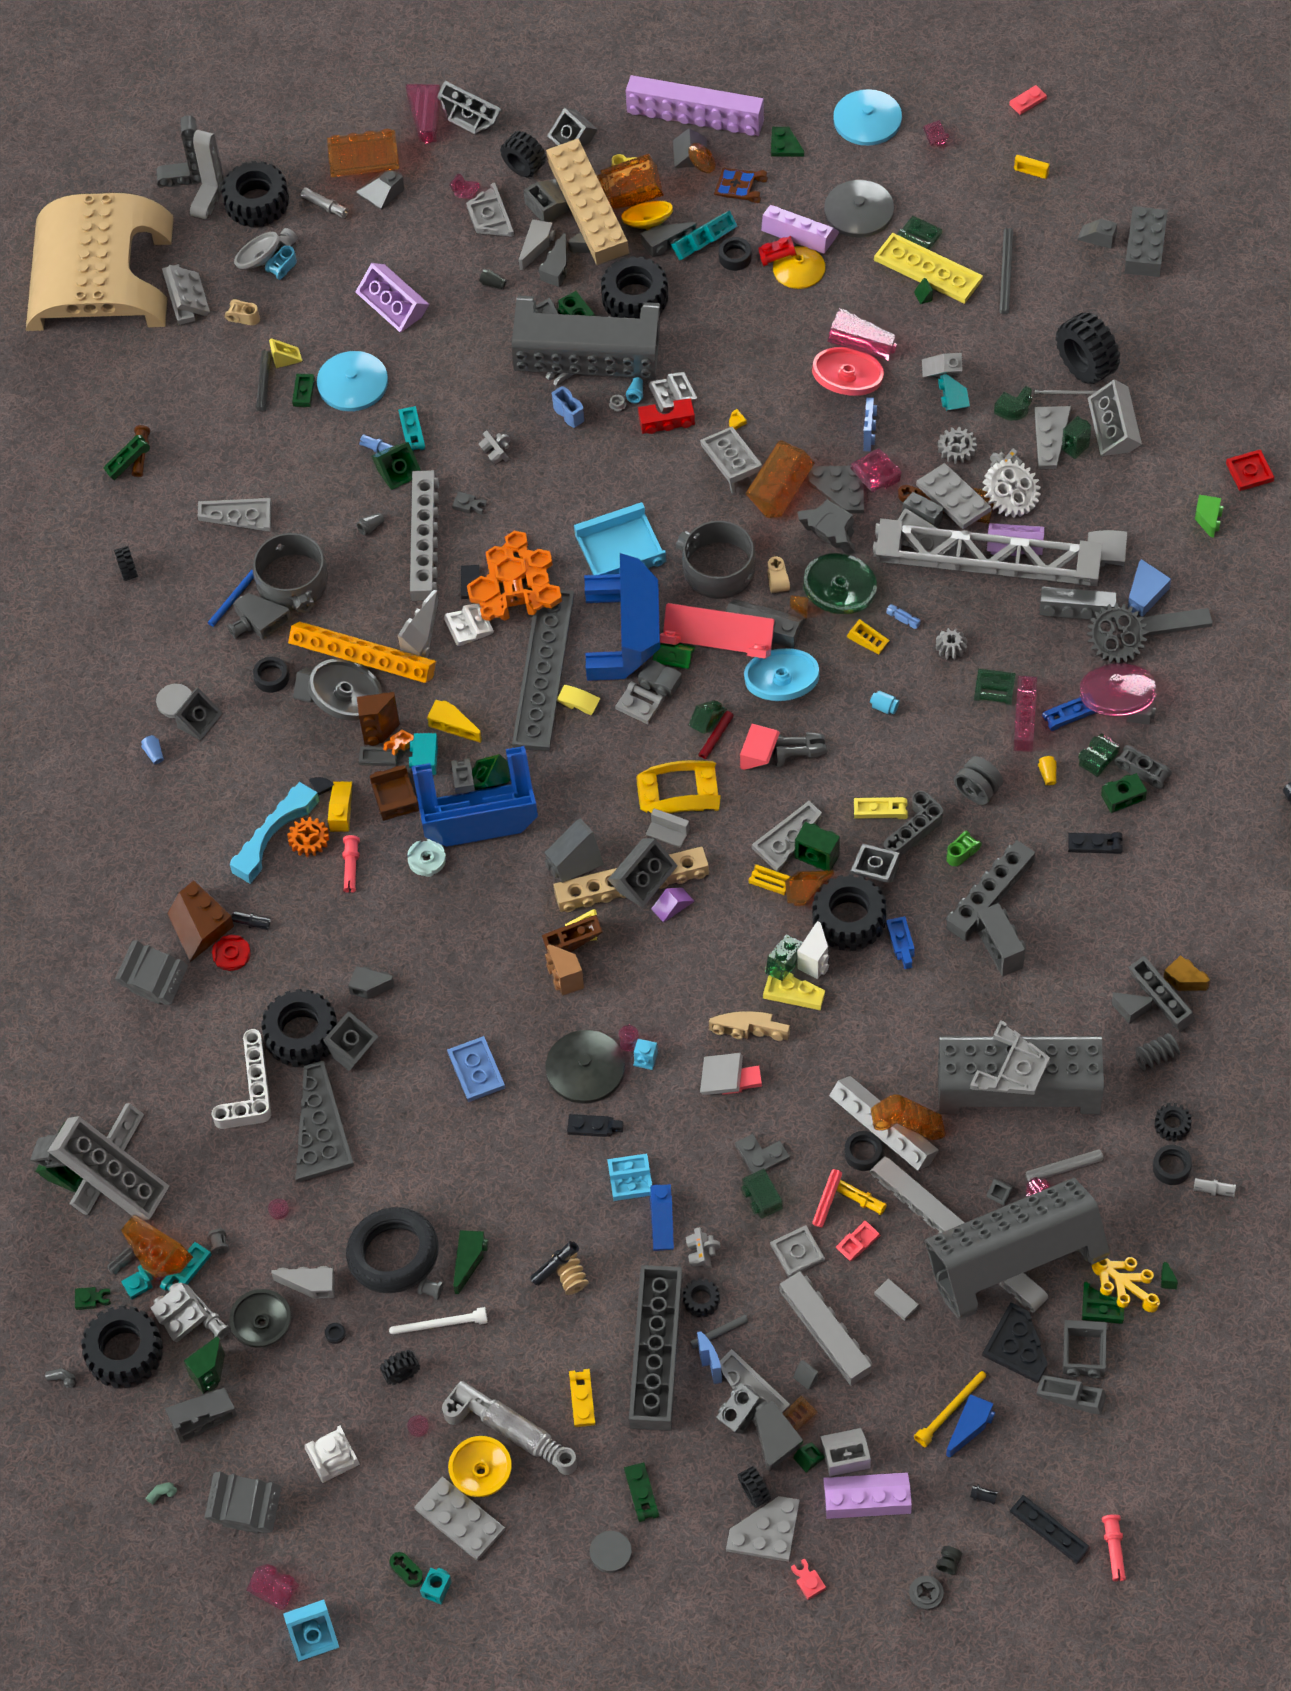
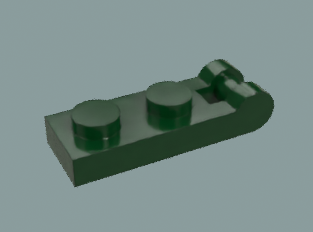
M136 435L103 467L104 470L115 481L142 453H147L150 450V445L142 435Z
M645 1463L624 1467L638 1521L643 1522L646 1518L653 1517V1519L658 1518L659 1512ZM642 1506H650V1509L642 1510Z

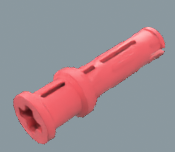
M348 835L343 838V843L345 844L342 857L345 860L343 891L349 892L350 886L351 892H355L356 860L359 858L358 844L360 843V838Z
M1107 1515L1101 1519L1105 1524L1106 1534L1104 1535V1540L1108 1542L1112 1580L1118 1581L1120 1577V1581H1124L1126 1576L1121 1548L1123 1533L1120 1532L1119 1526L1121 1517L1120 1515Z

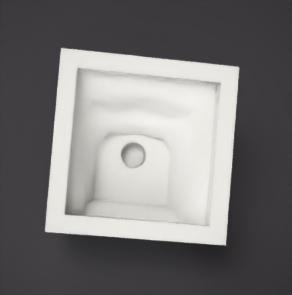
M338 1426L337 1430L321 1437L318 1441H311L305 1444V1450L322 1483L360 1465L341 1426Z

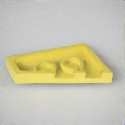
M774 964L771 966L763 993V999L821 1010L825 996V990L806 980L801 981L795 978L794 974L788 971L785 973L779 970L778 966Z

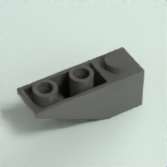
M688 222L654 226L641 233V244L652 257L662 255L672 247L673 243L696 230V223Z
M565 233L562 234L560 239L556 240L553 250L549 251L546 261L540 265L538 270L541 281L560 287L567 276V242Z

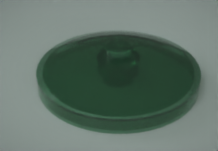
M830 553L821 555L808 564L803 576V588L807 597L817 607L834 614H853L864 610L871 604L877 590V581L870 567L860 559L847 554Z

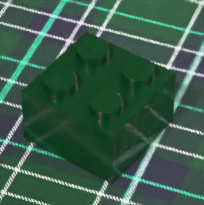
M805 822L795 838V858L830 873L840 855V836L833 831L821 829L816 824Z

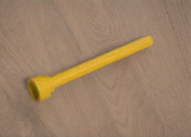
M984 1371L979 1372L927 1428L917 1431L914 1439L923 1447H927L932 1441V1434L986 1378V1373Z

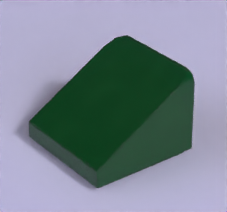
M923 278L914 291L920 304L933 300V290L928 280Z
M1164 1262L1161 1270V1287L1177 1290V1278L1169 1264Z
M812 1442L799 1448L793 1456V1459L806 1473L825 1458Z

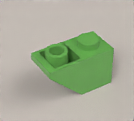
M1199 495L1195 520L1210 537L1214 538L1215 531L1219 532L1221 521L1217 520L1218 516L1222 517L1223 506H1220L1221 498Z

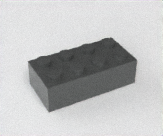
M1133 206L1124 274L1160 277L1168 210Z

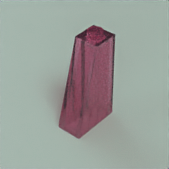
M406 84L407 99L419 142H437L440 110L438 94L440 92V85Z
M839 308L830 327L827 341L889 360L891 353H895L897 344L894 343L895 335Z

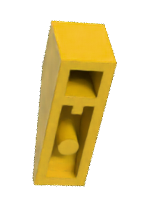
M435 700L427 716L429 727L481 743V732L469 719L449 702Z
M333 782L328 812L330 832H349L352 782Z

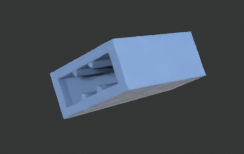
M1141 559L1129 595L1128 608L1132 606L1131 612L1139 611L1138 614L1143 617L1170 589L1171 579Z

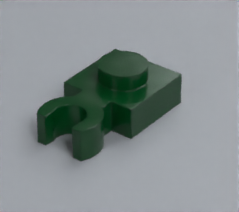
M96 1287L75 1289V1309H95L96 1303H101L102 1305L111 1304L110 1299H103L104 1295L111 1294L110 1289L105 1288L99 1292H96Z

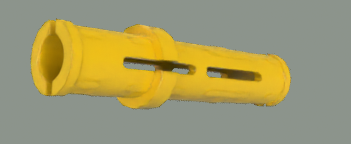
M840 1180L837 1192L860 1203V1206L863 1208L867 1207L879 1215L884 1213L887 1207L886 1203L872 1197L871 1193H865Z

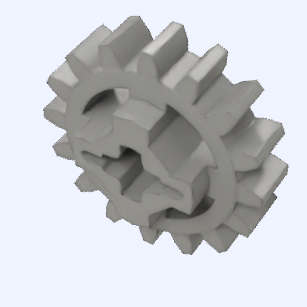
M952 427L951 432L945 430L944 435H940L938 452L942 453V458L947 457V462L954 460V464H956L957 460H960L961 463H964L965 458L970 460L971 456H975L977 444L972 432L968 434L967 429L961 431L960 427L957 430H954Z

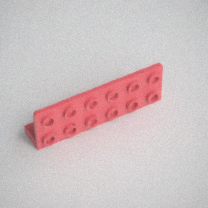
M668 603L666 604L663 633L660 634V643L672 645L687 643L746 652L747 656L766 659L771 656L775 620L772 618Z

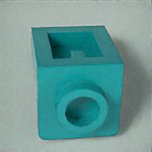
M141 1265L137 1267L138 1272L121 1281L131 1300L153 1288L151 1273L148 1269L144 1270Z

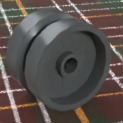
M972 756L964 765V768L955 775L954 783L962 795L976 804L985 805L993 797V793L998 791L1003 785V778L998 769L984 758Z

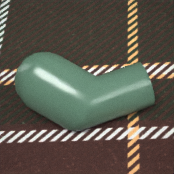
M171 1482L156 1485L145 1499L153 1505L163 1494L173 1497L177 1492V1488Z

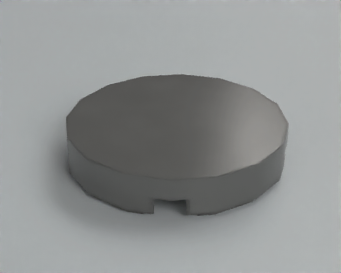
M613 1530L598 1534L592 1541L589 1549L590 1558L594 1566L606 1573L621 1571L629 1564L632 1556L631 1544L628 1538L622 1533Z

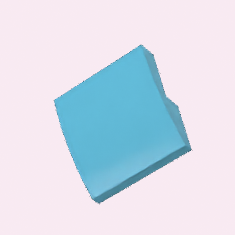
M647 1154L607 1159L614 1201L650 1196L652 1181Z

